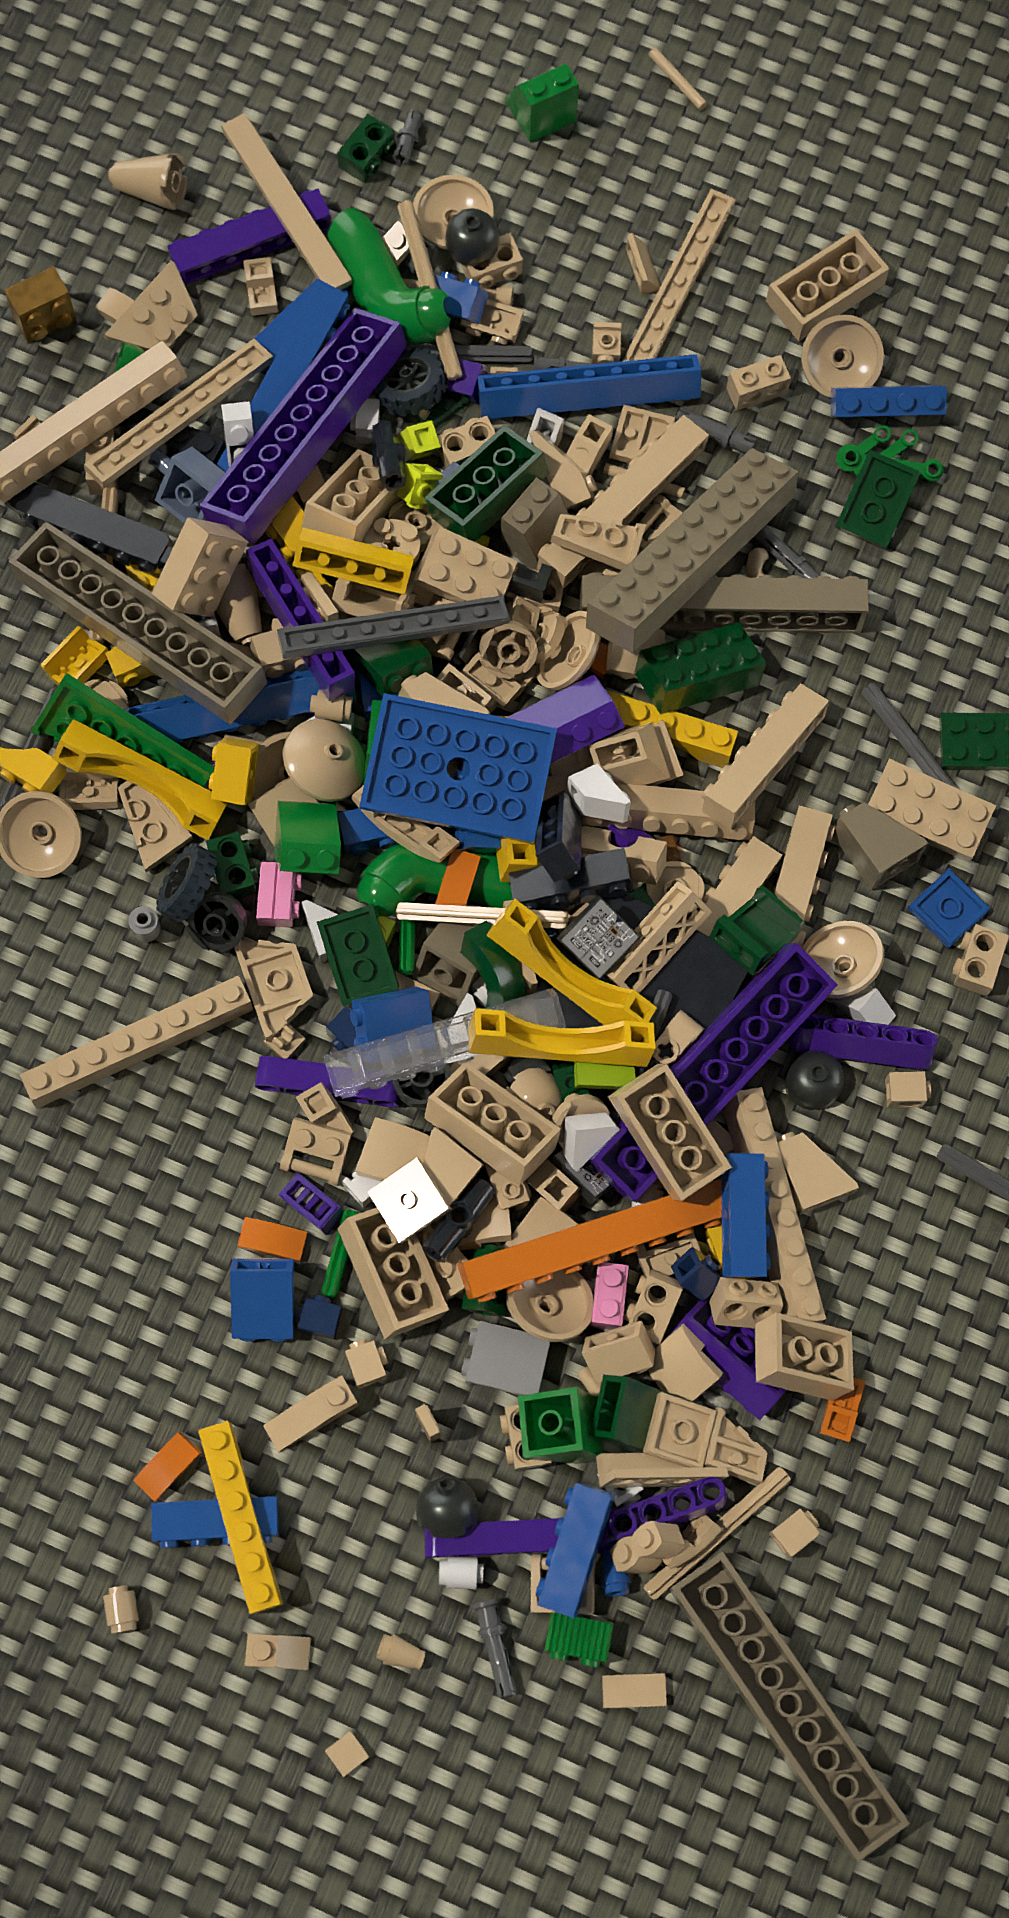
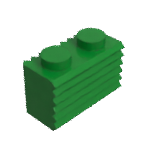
M551 1612L544 1651L550 1652V1659L568 1662L569 1656L581 1658V1665L599 1668L600 1662L607 1663L613 1624L580 1617L571 1618L563 1614Z

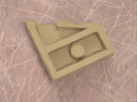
M623 405L609 458L630 463L635 456L639 455L641 457L646 452L648 444L654 438L659 439L667 425L671 421H675V417Z
M717 1407L713 1409L717 1411L704 1467H727L728 1475L754 1484L761 1483L767 1452L757 1442L752 1441L748 1433L741 1426L736 1427L724 1416L726 1412L722 1408Z

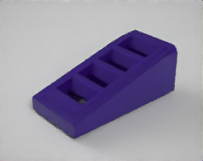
M298 1172L278 1194L280 1198L325 1235H328L342 1219L344 1210ZM302 1185L306 1188L293 1200L292 1196ZM313 1193L314 1196L302 1207L303 1202ZM320 1201L324 1202L314 1215L310 1214Z

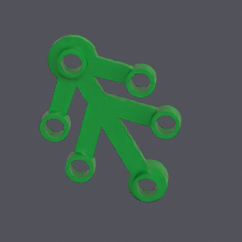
M885 425L878 426L873 435L858 446L854 444L842 446L836 455V462L839 468L845 472H853L857 477L866 459V453L878 443L883 444L889 440L891 436L889 427ZM913 429L904 431L898 441L880 454L893 459L904 449L915 446L919 438L918 433ZM879 430H884L887 433L885 439L877 436ZM905 435H913L914 442H906ZM848 453L854 454L855 461L848 462L845 455ZM893 459L920 471L922 479L928 483L937 482L944 473L942 463L936 459H929L925 463ZM931 465L936 466L938 469L937 474H930L928 467Z

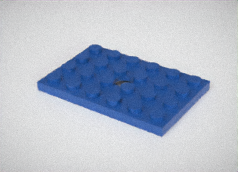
M383 693L359 808L534 844L557 728ZM454 759H463L470 766V773L463 780H454L447 773V766Z

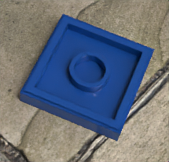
M948 868L907 909L949 949L990 910V907Z

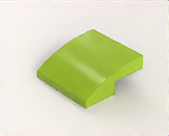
M570 1061L574 1062L575 1088L619 1090L635 1079V1066Z

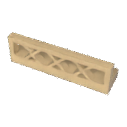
M677 881L634 929L640 938L610 968L605 976L619 987L634 989L637 993H640L712 911L692 890ZM695 903L700 911L693 919L686 920L687 911ZM672 928H678L677 937L673 941L666 942L667 933ZM653 950H658V958L653 963L647 964L649 953ZM638 972V980L629 988L624 981L632 973Z
M604 1453L596 1457L600 1488L684 1486L706 1477H716L719 1480L728 1477L727 1467L687 1468L645 1453Z

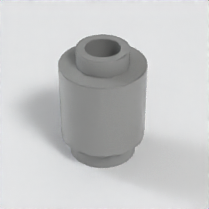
M141 906L130 913L128 919L129 926L137 940L151 942L159 936L161 924L156 912L152 908Z

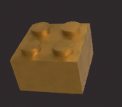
M54 266L4 290L12 316L27 343L41 340L48 333L66 328L76 320L69 291Z

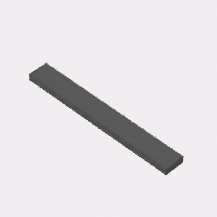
M501 595L277 629V637L283 659L492 628L509 624L510 616L504 596Z

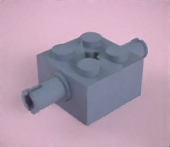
M193 447L172 456V458L163 453L161 449H156L150 455L148 463L162 472L164 478L155 501L184 524L187 517L206 521L199 505L225 472Z

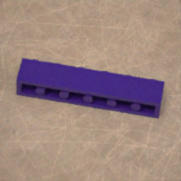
M319 188L300 193L298 195L320 231L322 233L328 231L332 225L331 213ZM270 206L262 210H254L236 220L230 219L215 228L204 229L186 239H178L172 244L167 245L170 261L172 260L175 263L184 285L240 265L244 263L243 260L258 258L292 245L294 242Z
M272 539L246 550L247 569L283 628L323 622ZM342 651L301 656L328 701L354 690L355 672Z

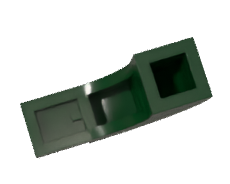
M486 920L464 932L460 953L476 967L484 980L487 989L485 1009L502 1010L513 1015L515 1009L525 1004L524 978L517 958L486 935L492 927Z

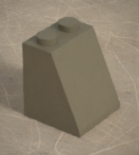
M536 477L501 518L500 547L532 570H537L539 560L537 555L540 549L547 543L552 544L550 541L560 514L569 515L559 493Z
M865 802L856 807L854 804H851L839 813L840 817L835 823L836 827L833 833L834 839L871 891L917 863L928 844L925 838Z
M440 922L423 943L415 966V972L411 978L439 992L440 996L460 1007L466 994H471L472 985L481 976L476 967L460 953L464 932L479 924Z

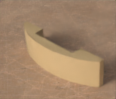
M364 785L352 795V800L358 807L360 806ZM360 809L391 839L423 858L441 862L460 845V841L438 826L432 830L421 821Z

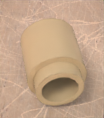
M318 690L317 695H312L310 712H315L316 719L343 722V719L350 720L353 697H348L344 694L328 701L323 691Z
M127 1585L109 1588V1595L103 1596L107 1627L111 1626L112 1634L136 1630V1622L139 1619L134 1590L128 1591Z

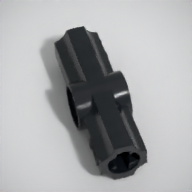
M380 420L376 425H372L371 430L373 441L372 463L373 467H378L381 485L385 486L387 491H397L400 487L405 486L406 482L404 470L405 448L404 444L399 443L396 427L389 420Z
M474 1178L458 1200L449 1205L451 1210L446 1212V1216L423 1244V1251L427 1253L429 1258L437 1263H445L462 1239L471 1234L474 1223L496 1195V1191L491 1187L490 1183L482 1178ZM463 1218L466 1221L462 1223L454 1222L453 1219Z

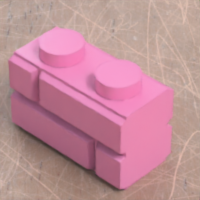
M276 862L261 863L256 916L258 925L293 927V919H299L300 901H295L296 891H301L302 873L279 871Z
M607 1262L597 1265L590 1327L610 1330L622 1327L628 1265Z

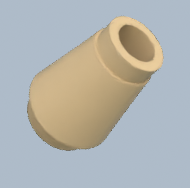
M384 1634L376 1659L382 1660L384 1665L419 1670L425 1657V1651L420 1650L395 1634L391 1636Z

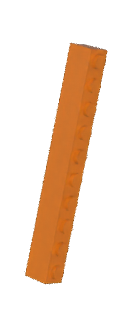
M721 1179L707 1183L682 1201L672 1200L670 1195L459 1263L457 1265L468 1299L477 1298L478 1303L496 1298L495 1291L506 1288L507 1293L523 1289L525 1288L523 1282L535 1279L536 1284L553 1279V1272L563 1269L565 1275L581 1270L580 1263L589 1260L592 1261L593 1265L610 1260L609 1254L620 1251L621 1256L638 1251L637 1245L648 1242L649 1247L666 1242L665 1235L676 1233L678 1238L693 1233V1226L702 1223L704 1228L721 1224Z

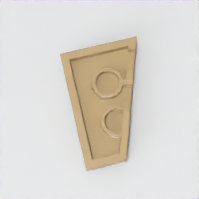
M129 781L117 787L146 873L193 840L192 835L181 826L176 816L153 794Z

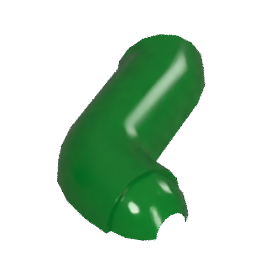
M348 208L340 212L329 229L327 241L352 279V285L349 287L360 309L400 322L407 345H418L434 341L435 337L443 333L450 323L451 318L446 315L443 308L444 298L449 296L441 289H430V285L409 289L404 283L378 230L369 218L356 208Z
M400 844L387 848L359 876L362 878L357 887L359 903L374 904L378 916L388 917L396 914V908L400 902L412 903L423 893L439 894L451 853L443 861L435 862L409 851ZM496 852L494 854H476L481 857L467 902L503 908V902L513 900L510 882H500Z

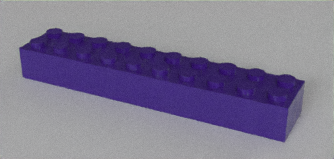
M357 308L351 312L199 505L206 521L227 525L247 540L248 543L255 545L408 345L400 322Z
M797 943L786 944L670 1067V1070L705 1126L838 985ZM621 1119L616 1124L620 1130L588 1162L626 1200L635 1202L658 1176Z

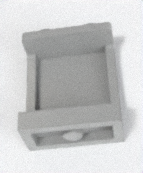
M479 1321L478 1329L473 1327L471 1329L468 1346H473L471 1358H464L461 1375L466 1376L465 1384L467 1385L475 1384L517 1395L538 1393L550 1341L536 1338L525 1331Z

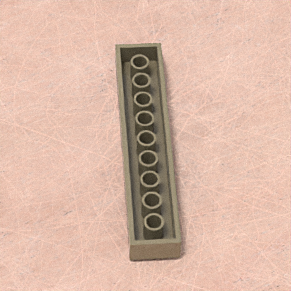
M751 448L587 603L586 628L633 654L795 497L798 471Z
M45 522L8 561L18 581L230 725L267 684L263 667L184 613L172 611L156 598L151 591L48 522Z
M598 572L582 575L580 611L587 612V603L615 576L604 575ZM740 574L730 577L714 575L659 629L663 631H710L740 622L746 632L861 633L869 611L868 579H860L856 576L831 579L829 576L803 578L802 576L792 575L787 578H775L772 575H762L758 578H749Z
M723 1551L668 1589L852 1860L859 1862L910 1824Z

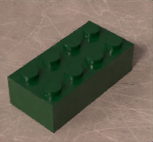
M504 425L425 497L431 518L448 531L476 542L503 517L536 477L542 481L549 474L544 452Z
M740 622L642 649L638 655L634 674L659 714H663L759 686L766 662Z

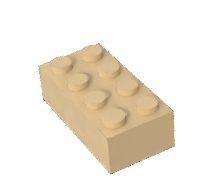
M855 229L771 283L766 302L795 338L800 341L808 336L810 331L819 322L828 317L840 315L883 287L890 268L859 231Z
M358 449L308 500L305 506L302 527L362 542L369 529L374 526V522L384 518L392 506L399 502L401 498L397 495L398 490L387 491L386 487L381 485L378 467H373L372 455Z
M892 759L888 760L868 804L925 838L928 845L967 862L972 860L996 805Z
M464 1062L428 1097L424 1117L428 1122L519 1187L554 1152L561 1128L467 1062Z
M667 1063L655 1065L608 1096L672 1200H684L731 1168Z
M378 1208L348 1217L339 1226L340 1236L385 1340L436 1321L449 1310L416 1234L404 1243H399Z

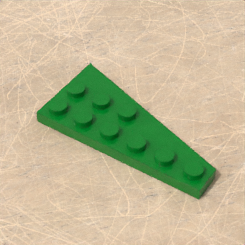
M68 673L65 674L30 730V733L40 735L41 732L54 737V741L59 742L72 720L75 719L202 787L209 780L215 768Z

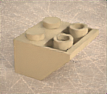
M652 722L611 733L588 745L594 764H598L604 772L609 773L614 783L645 785L671 777Z

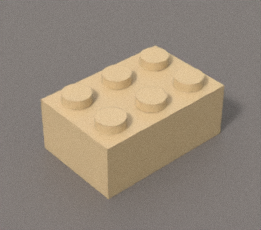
M187 517L152 594L172 611L213 617L248 541L227 525Z
M439 526L433 531L413 584L453 602L504 596L518 561Z
M777 1312L755 1324L756 1382L828 1400H834L854 1390L851 1331Z

